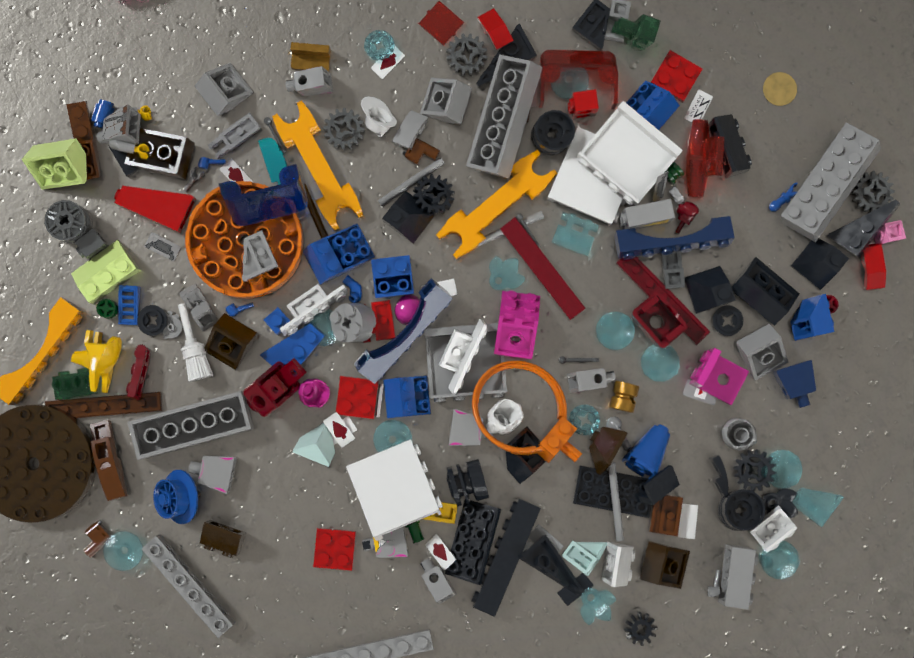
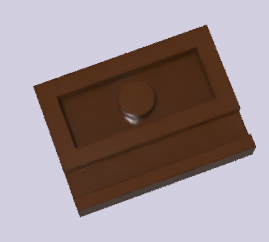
M666 495L652 506L649 532L678 536L683 503L682 497Z

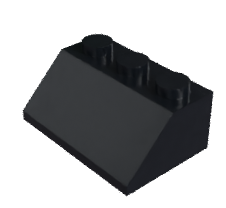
M732 114L714 117L707 126L725 178L748 172L751 169L752 161L749 154L746 155L744 149L746 144L744 138L739 135L737 119H734Z
M757 257L750 262L731 286L737 296L746 301L751 308L758 311L774 326L789 312L800 294Z

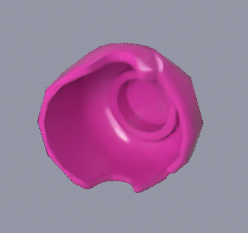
M408 294L398 300L394 313L396 319L401 324L408 325L417 310L420 299L415 295Z
M306 379L300 385L298 391L299 400L308 407L320 408L328 402L330 396L329 387L319 379Z

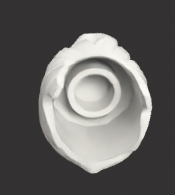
M509 399L497 402L487 415L486 427L488 432L499 433L500 435L512 433L520 425L524 417L521 404Z

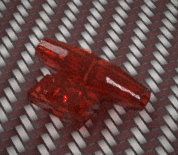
M692 120L687 142L685 171L688 197L703 198L708 177L722 176L724 137H710L708 120Z

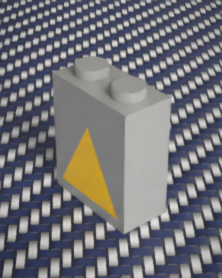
M667 199L625 208L621 216H619L621 228H635L637 230L670 223L675 218L672 201Z

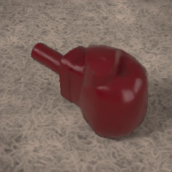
M688 201L679 204L677 208L679 216L677 219L681 222L675 231L676 233L680 234L685 223L690 225L699 213L697 205Z

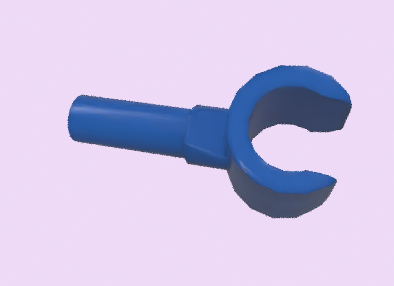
M201 157L198 167L208 170L209 164H226V160H213Z
M252 302L237 308L232 303L226 307V311L229 316L233 317L243 310L254 307Z

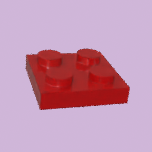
M669 50L651 83L669 91L674 98L683 103L703 68Z
M340 376L336 412L339 415L374 419L379 381L374 384L369 379Z
M317 528L313 567L352 571L356 531Z

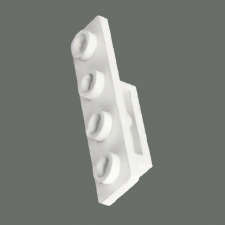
M317 284L289 303L287 308L294 316V319L280 328L284 336L294 334L299 326L311 322L319 312L324 313L330 308L332 303L343 300L346 296L345 294L348 293L346 287L342 285L329 295H326L319 284Z
M479 319L472 336L454 329L439 362L441 367L455 372L448 387L452 394L456 395L457 391L462 388L463 378L471 368L472 358L478 353L479 343L487 333V324L482 319Z

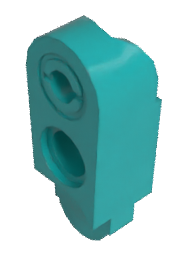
M267 137L258 140L271 182H278L282 194L289 192L286 179L290 178V172L284 153L280 151L279 145L274 139Z

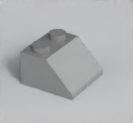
M231 63L205 72L194 86L217 116L231 111L253 93Z
M431 78L420 114L447 123L461 124L472 88L455 79Z
M770 324L736 342L740 356L754 380L788 363L781 336Z

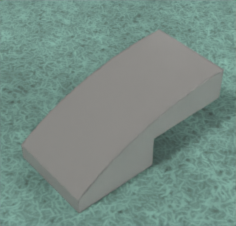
M612 0L605 34L606 40L623 43L631 2Z
M411 110L400 125L392 142L411 150L418 134H422L428 117Z

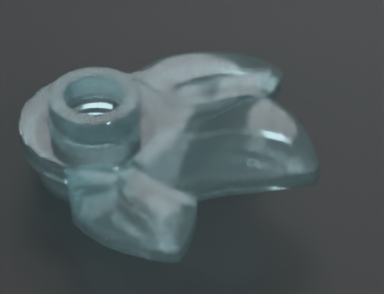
M495 256L490 262L491 276L489 283L493 289L503 290L505 287L514 289L524 282L525 277L517 274V258L507 259L502 262L498 256ZM497 277H500L502 279L501 284H497L495 282V279Z
M585 589L581 595L583 606L580 611L585 623L590 625L595 617L604 621H610L611 609L609 605L616 601L614 595L606 590ZM589 594L594 595L593 601L587 599Z

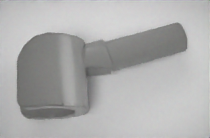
M198 166L190 170V179L183 191L187 192L193 182L204 175V171H201L198 175L196 174Z
M716 570L714 586H708V597H716L720 594V570Z

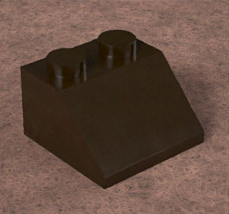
M224 313L213 325L204 349L209 355L237 370L251 348L257 332Z
M209 520L203 524L200 544H203V548L215 551L217 549L223 551L222 555L233 558V556L239 555L247 533Z
M649 541L640 579L656 585L681 589L690 551Z

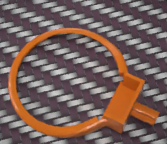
M506 361L491 367L481 376L473 391L472 410L475 421L486 438L499 448L512 454L532 455L537 453L548 463L560 450L574 462L578 460L582 453L568 442L577 428L567 420V404L564 393L551 374L533 363ZM506 369H524L539 375L551 387L557 402V419L560 420L540 442L539 447H513L504 444L493 437L483 425L478 410L479 396L486 381L494 374Z

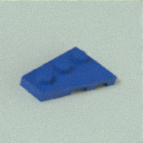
M310 323L261 353L260 356L272 366L278 361L286 365L293 358L302 365L326 335L314 324Z

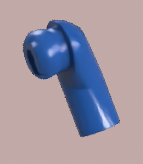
M347 275L342 283L350 288L349 301L357 303L362 298V287Z

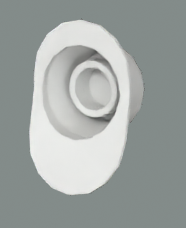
M368 96L361 100V107L366 114L365 125L378 137H382L390 127H394L397 124V120L389 108L380 99Z

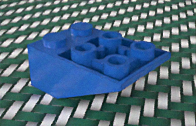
M358 223L315 241L303 250L320 285L375 258Z

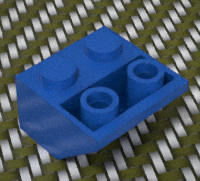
M646 80L626 102V104L658 130L680 106L669 91Z
M410 255L371 260L375 298L414 294Z
M826 294L802 300L790 322L795 341L835 332L834 321L829 310L830 304Z
M427 376L399 377L383 380L387 418L431 414Z

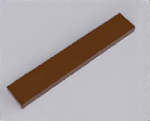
M161 392L141 393L139 401L132 400L127 394L45 401V405L60 408L74 418L163 411Z

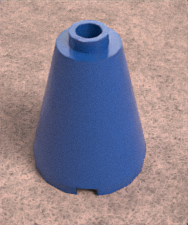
M661 424L658 426L654 425L624 455L622 461H627L625 465L642 477L646 474L649 475L648 479H651L660 471L670 438L669 429Z

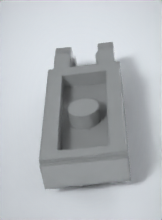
M249 112L220 133L219 137L214 139L208 147L214 149L224 141L226 146L215 154L216 158L220 159L262 128Z

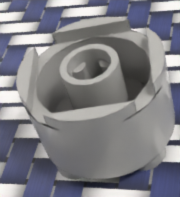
M362 303L341 304L330 314L332 331L338 341H366L372 336L373 327H376V317L373 310Z

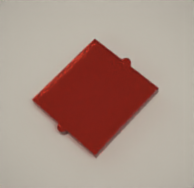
M438 1L431 10L427 11L426 16L418 24L444 46L452 36L456 35V31L464 24V21L442 2Z

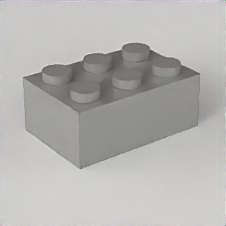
M725 544L718 602L722 605L749 610V605H752L753 602L751 586L755 584L756 574L753 573L754 565L756 566L758 563L756 550L744 546Z

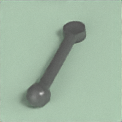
M266 117L264 123L270 128L280 151L286 152L287 148L281 143L271 124L272 120Z
M521 213L517 214V220L521 222L530 237L540 247V244L523 220V215Z
M561 356L559 362L561 364L565 362H599V358H565Z

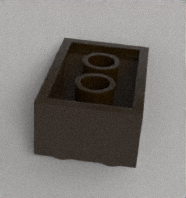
M140 128L139 144L135 146L138 147L140 144H146L150 151L143 152L148 154V158H140L137 152L133 154L127 153L124 164L186 180L195 143L184 136Z

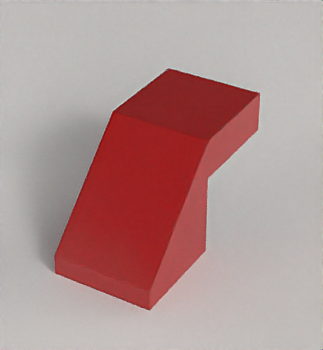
M494 8L477 17L485 34H488L496 50L514 41L506 24Z
M869 244L861 254V263L865 269L864 287L866 290L885 288L886 266L882 244Z

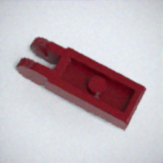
M143 344L135 348L136 362L131 367L132 378L126 387L127 396L137 401L141 397L150 359V349Z

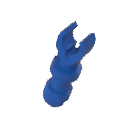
M798 182L792 184L786 193L783 192L779 199L770 203L769 209L772 212L778 211L784 203L791 201L790 199L797 193L793 192V188L797 186Z

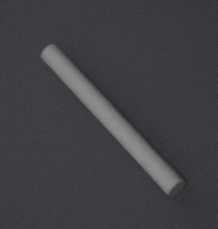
M440 157L379 199L378 202L383 207L415 185L418 180H422L423 176H428L444 165L445 162Z
M540 211L523 220L526 225L543 219L544 215ZM498 229L484 235L486 239L478 246L504 236L503 232Z
M614 462L608 467L616 541H624L616 464Z

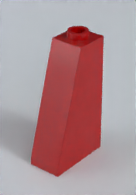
M123 185L114 196V203L180 234L197 200L189 194Z

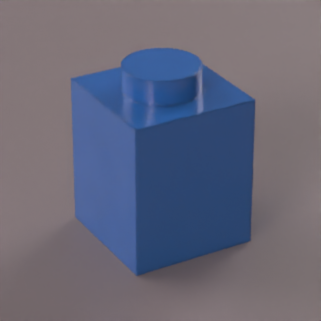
M279 307L264 319L266 324L278 336L282 333L280 328L291 321Z

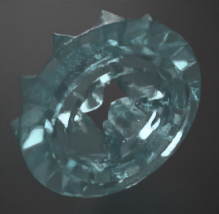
M373 31L365 39V51L373 60L382 61L385 58H389L392 52H394V39L386 31ZM380 41H383L385 48H380L377 52V47L374 44H379Z
M584 404L572 410L569 422L577 428L575 431L577 434L590 435L598 429L600 416L594 407ZM588 412L589 414L587 419L592 424L585 423L584 425H582V427H580L581 420L577 417V415L584 417Z

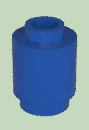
M99 99L91 118V122L94 123L93 126L103 129L104 119L114 113L113 103Z

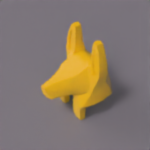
M86 330L84 340L86 350L75 351L72 354L71 362L89 369V383L92 392H97L101 376L102 393H107L112 380L113 367L122 349V340L120 337L112 336L106 344H102L103 333L95 332L93 343L94 331Z

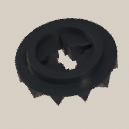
M148 305L138 314V327L144 334L156 336L162 333L167 326L168 317L165 310L161 307ZM150 316H158L155 320L157 325L150 324Z
M731 305L720 307L712 317L714 328L723 336L735 335L743 326L742 313ZM733 315L731 319L732 325L722 326L725 321L723 317L727 318Z

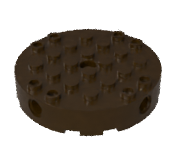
M48 405L19 406L0 415V514L16 521L35 523L58 518L80 504L93 484L96 466L90 444L92 440L86 431L87 429L77 418H74L60 408ZM35 458H37L39 461L38 468H36L32 463Z

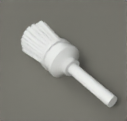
M185 303L179 304L178 309L186 336L185 346L180 350L183 354V360H186L188 382L214 376L206 358L207 353L204 349V343L197 342V339L193 336Z

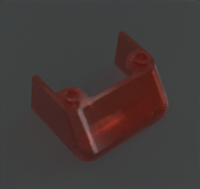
M546 50L541 54L540 66L543 68L539 78V108H543L545 83L556 82L560 77V71H599L601 82L611 85V109L616 108L618 104V68L616 57L612 52Z

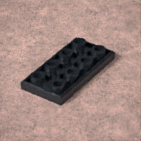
M579 465L573 504L613 511L609 471L605 470L599 475L595 468ZM617 473L621 513L646 518L650 517L652 505L640 503L638 498L645 491L643 484L649 480L648 478Z
M464 500L451 548V553L456 560L445 570L446 575L481 585L501 513L500 508L470 500V503L467 504L466 500Z

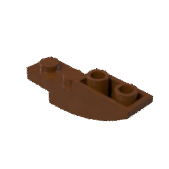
M87 101L66 104L73 139L76 138L86 153L87 180L100 178L96 137Z
M104 420L90 424L93 440L90 441L91 449L107 501L126 497L121 460L117 458L111 421Z

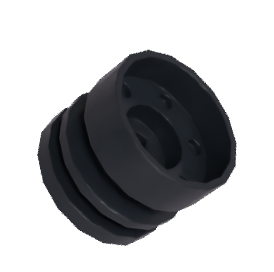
M559 110L545 112L538 118L531 130L533 146L540 153L550 156L563 152L571 144L575 136L573 120L568 114ZM554 132L555 136L548 137V133Z
M479 459L466 462L467 471L465 472L462 471L459 464L456 465L458 474H453L452 467H447V482L451 497L454 499L457 507L462 506L460 499L462 496H465L467 504L470 503L469 494H473L477 501L489 498Z
M734 490L729 492L726 497L721 498L718 505V516L725 527L733 531H748L756 528L763 521L765 505L762 498L751 490ZM742 508L743 512L736 513V509Z

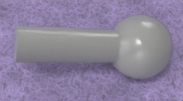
M613 416L607 420L606 426L608 428L622 430V422L618 417ZM625 438L622 443V446L624 450L627 451L630 448H632V446L630 445L628 439Z

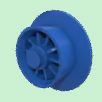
M174 470L166 479L160 480L156 484L153 494L154 505L158 514L165 519L171 518L178 524H187L194 518L198 507V498L201 497V493L197 491L192 477L184 470Z

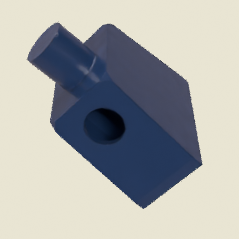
M812 360L772 371L786 399L796 398L799 408L811 405L807 394L816 391Z

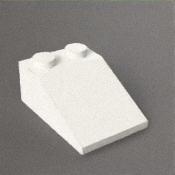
M607 541L602 581L612 587L628 585V581H631L632 578L631 562H634L635 559L633 546Z

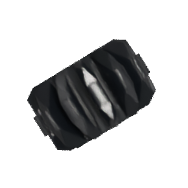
M637 612V618L631 614L630 617L633 621H625L630 626L624 628L625 632H630L626 636L627 639L633 638V644H636L639 640L641 646H644V639H646L650 644L649 636L656 637L652 630L658 629L657 626L652 625L655 619H649L648 613H645L643 618L641 612ZM638 625H641V626L645 625V626L643 627L644 632L641 633L640 631H638V633H637V632H636V631L638 630V627H637V626H638Z

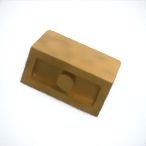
M291 42V69L306 70L322 66L329 72L331 54L329 45Z

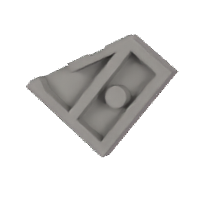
M262 230L244 238L243 282L279 267Z

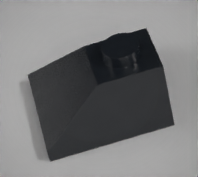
M405 191L392 204L382 220L414 244L434 218V213L431 212L427 215V210L421 212V206H415L417 200L413 199V196Z
M818 239L816 242L811 240L791 264V267L821 290L850 258L835 246L821 239Z
M721 266L684 277L695 314L736 301L731 284Z
M526 426L507 445L513 447L536 446L537 448L540 446V440ZM506 451L507 470L519 484L534 474L546 462L537 453L532 455H516Z

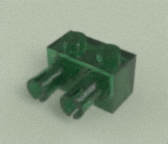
M644 14L634 22L620 17L618 21H615L612 33L627 37L626 44L631 45V48L634 50L642 51L655 42L661 20Z
M87 368L77 369V373L70 374V371L58 372V376L52 377L55 400L98 394V389L97 392L90 390L89 369Z

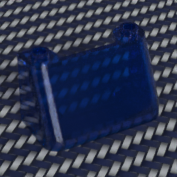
M297 164L286 166L280 171V185L242 194L240 186L234 181L219 183L222 197L233 222L239 226H246L305 210L308 205V198L302 174Z

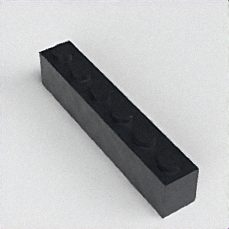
M518 498L517 502L513 501L510 512H512L510 520H505L502 530H505L502 538L498 537L494 546L497 548L495 555H490L487 566H489L487 574L484 573L479 592L475 591L472 597L473 608L493 617L496 616L518 564V556L524 550L540 512V507Z

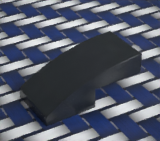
M715 455L709 459L719 476L712 480L721 496L726 497L729 491L727 473L720 456Z

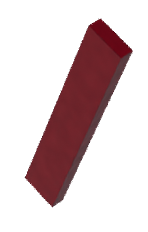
M516 217L500 228L570 320L586 309Z
M637 256L630 260L620 258L615 263L648 297L654 292L661 293L686 322L687 329L683 333L696 346L710 333L669 289H665V285Z

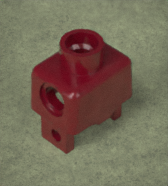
M654 292L635 308L631 314L634 322L657 348L667 347L687 329L686 322L659 292ZM658 315L663 319V325L660 328L656 329L651 326L650 319L652 316Z
M295 358L286 365L280 361L276 362L244 389L243 395L248 406L262 417H267L299 390L300 383L297 380L307 372Z

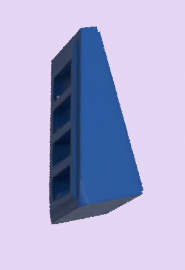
M119 285V325H138L137 318L141 287ZM125 292H134V296L125 295ZM125 300H134V304L125 303ZM124 307L134 308V311H124ZM124 315H133L134 319H124Z

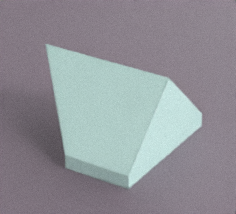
M322 423L299 438L293 453L329 467L335 455L331 432Z
M572 541L562 554V557L588 576L599 562L607 542Z

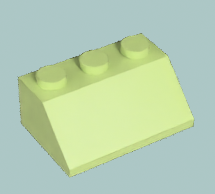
M76 138L33 145L22 158V161L42 190L85 184L87 181L86 153Z
M116 240L72 272L71 275L86 300L91 304H95L141 270L120 241Z

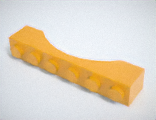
M59 298L49 312L48 332L39 352L22 368L0 377L1 400L8 405H15V403L18 404L23 399L24 391L35 383L36 375L44 371L47 367L46 362L50 357L56 355L60 343L68 339L71 334L69 331L72 327L80 323L83 311L65 298Z

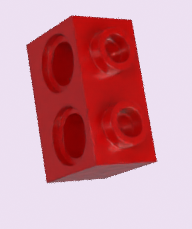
M596 89L573 92L569 103H567L568 112L572 114L573 119L596 116L599 109Z

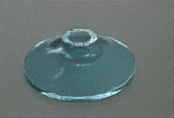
M562 62L554 68L551 74L552 89L561 98L571 99L573 92L586 91L588 87V73L584 66L578 62ZM572 76L573 80L571 82H567L566 77Z
M388 420L377 427L373 438L374 446L378 452H381L410 439L412 440V435L409 428L401 421ZM391 435L396 437V441L394 443L389 442V437Z
M126 531L117 532L111 535L105 542L103 549L104 558L116 570H129L140 562L143 555L141 549L143 546L139 538L133 533ZM122 547H126L128 549V552L126 554L122 553Z

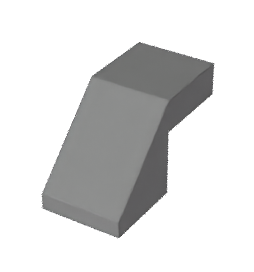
M197 284L179 293L202 331L213 326L218 321Z

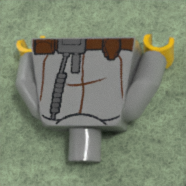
M128 104L118 108L104 119L103 131L97 133V140L101 144L106 143L111 149L132 154L137 152L140 158L147 159L148 154L143 151L149 152V147L146 144H140L138 147L135 145L139 144L140 115L144 121L151 120L150 108L144 105L137 109V107H131Z

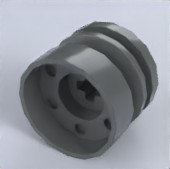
M61 200L48 208L44 224L52 237L67 244H75V241L92 229L93 221L89 212L82 206L70 200ZM65 218L68 219V224L63 221Z

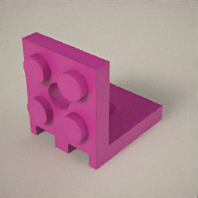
M502 291L494 354L532 359L539 321L540 296L532 293L524 294L515 291ZM518 336L521 340L513 341L511 337Z
M716 348L704 351L699 359L701 363L691 374L690 378L692 380L690 385L732 406L749 371L721 357L722 351ZM720 374H725L728 378L725 385H721L718 382Z

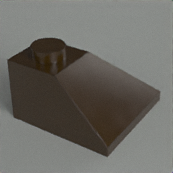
M602 427L599 431L595 430L590 437L592 443L589 449L597 474L601 475L611 465L628 434L627 432L608 427Z

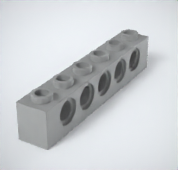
M161 534L155 536L141 548L217 638L236 623Z

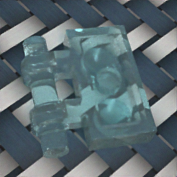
M563 212L561 219L567 221L566 227L558 224L552 243L588 256L594 237L587 234L589 230L597 232L599 225L592 223V220L578 218L576 214ZM575 224L583 227L582 233L571 229L572 225Z

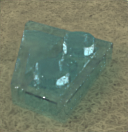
M800 488L792 503L796 506L797 510L822 527L844 497Z

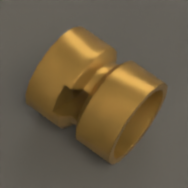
M615 381L613 388L615 396L611 397L609 407L634 413L636 405L634 398L638 396L640 386Z

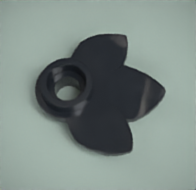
M784 488L777 493L770 492L762 499L767 514L779 505L790 519L798 515V510L792 503L797 496V492L792 489ZM775 500L774 505H769V502Z

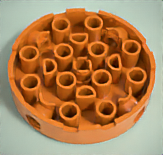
M251 181L227 183L205 195L206 197L192 211L185 233L187 256L196 274L214 290L239 299L263 297L282 287L298 268L304 248L302 225L290 203L276 190ZM262 230L279 267L243 282L244 245L240 243V239L244 235L250 236Z

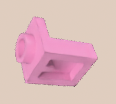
M902 221L885 223L874 237L875 243L883 245L906 239Z

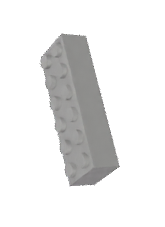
M499 54L467 161V167L492 175L510 178L543 67L529 60Z
M845 123L782 213L781 219L783 224L816 242L881 150L880 140Z
M243 391L128 422L137 460L254 429Z

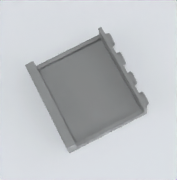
M498 323L487 324V333L481 339L479 351L473 356L471 368L465 374L463 386L457 391L456 395L452 394L448 388L455 372L441 367L439 362L454 329L472 336L476 325L425 329L430 399H434V402H445L448 397H453V401L465 400V396H473L478 380L487 370L505 362L504 355L494 354ZM505 370L494 374L486 381L480 392L479 399H483L486 394H492V398L504 397L503 393H507Z

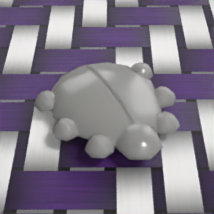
M168 311L166 313L168 317L167 326L162 332L164 339L179 336L183 327L182 321L180 322L178 319L179 315H172V311Z

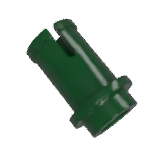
M419 520L405 526L409 530L413 544L425 539L418 524L420 523Z

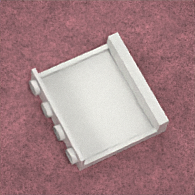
M622 101L610 118L582 151L578 153L577 158L583 167H589L594 171L593 175L597 179L605 180L613 192H619L623 195V200L627 204L637 206L656 183L657 177L669 168L683 150Z
M578 127L547 200L553 203L556 201L608 224L607 226H611L619 218L620 212L617 211L620 205L624 206L625 204L624 196L619 192H613L605 180L597 179L593 175V170L589 167H583L578 162V153L582 151L595 135Z
M411 439L346 466L371 533L376 541L383 539L384 534L437 512L439 515L442 514L439 509L443 507L439 496L435 497L432 491L435 490L432 479H427L425 474L429 472L427 466L418 457L421 455L418 444L414 445Z

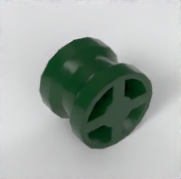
M675 162L665 171H669L667 182L671 185L676 183L677 178L685 175Z
M102 299L98 302L96 310L101 317L112 319L118 314V305L113 300Z

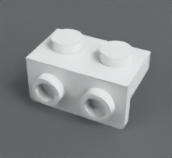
M778 505L763 518V521L756 528L749 530V532L763 549L769 552L776 549L785 538L791 537L797 527Z

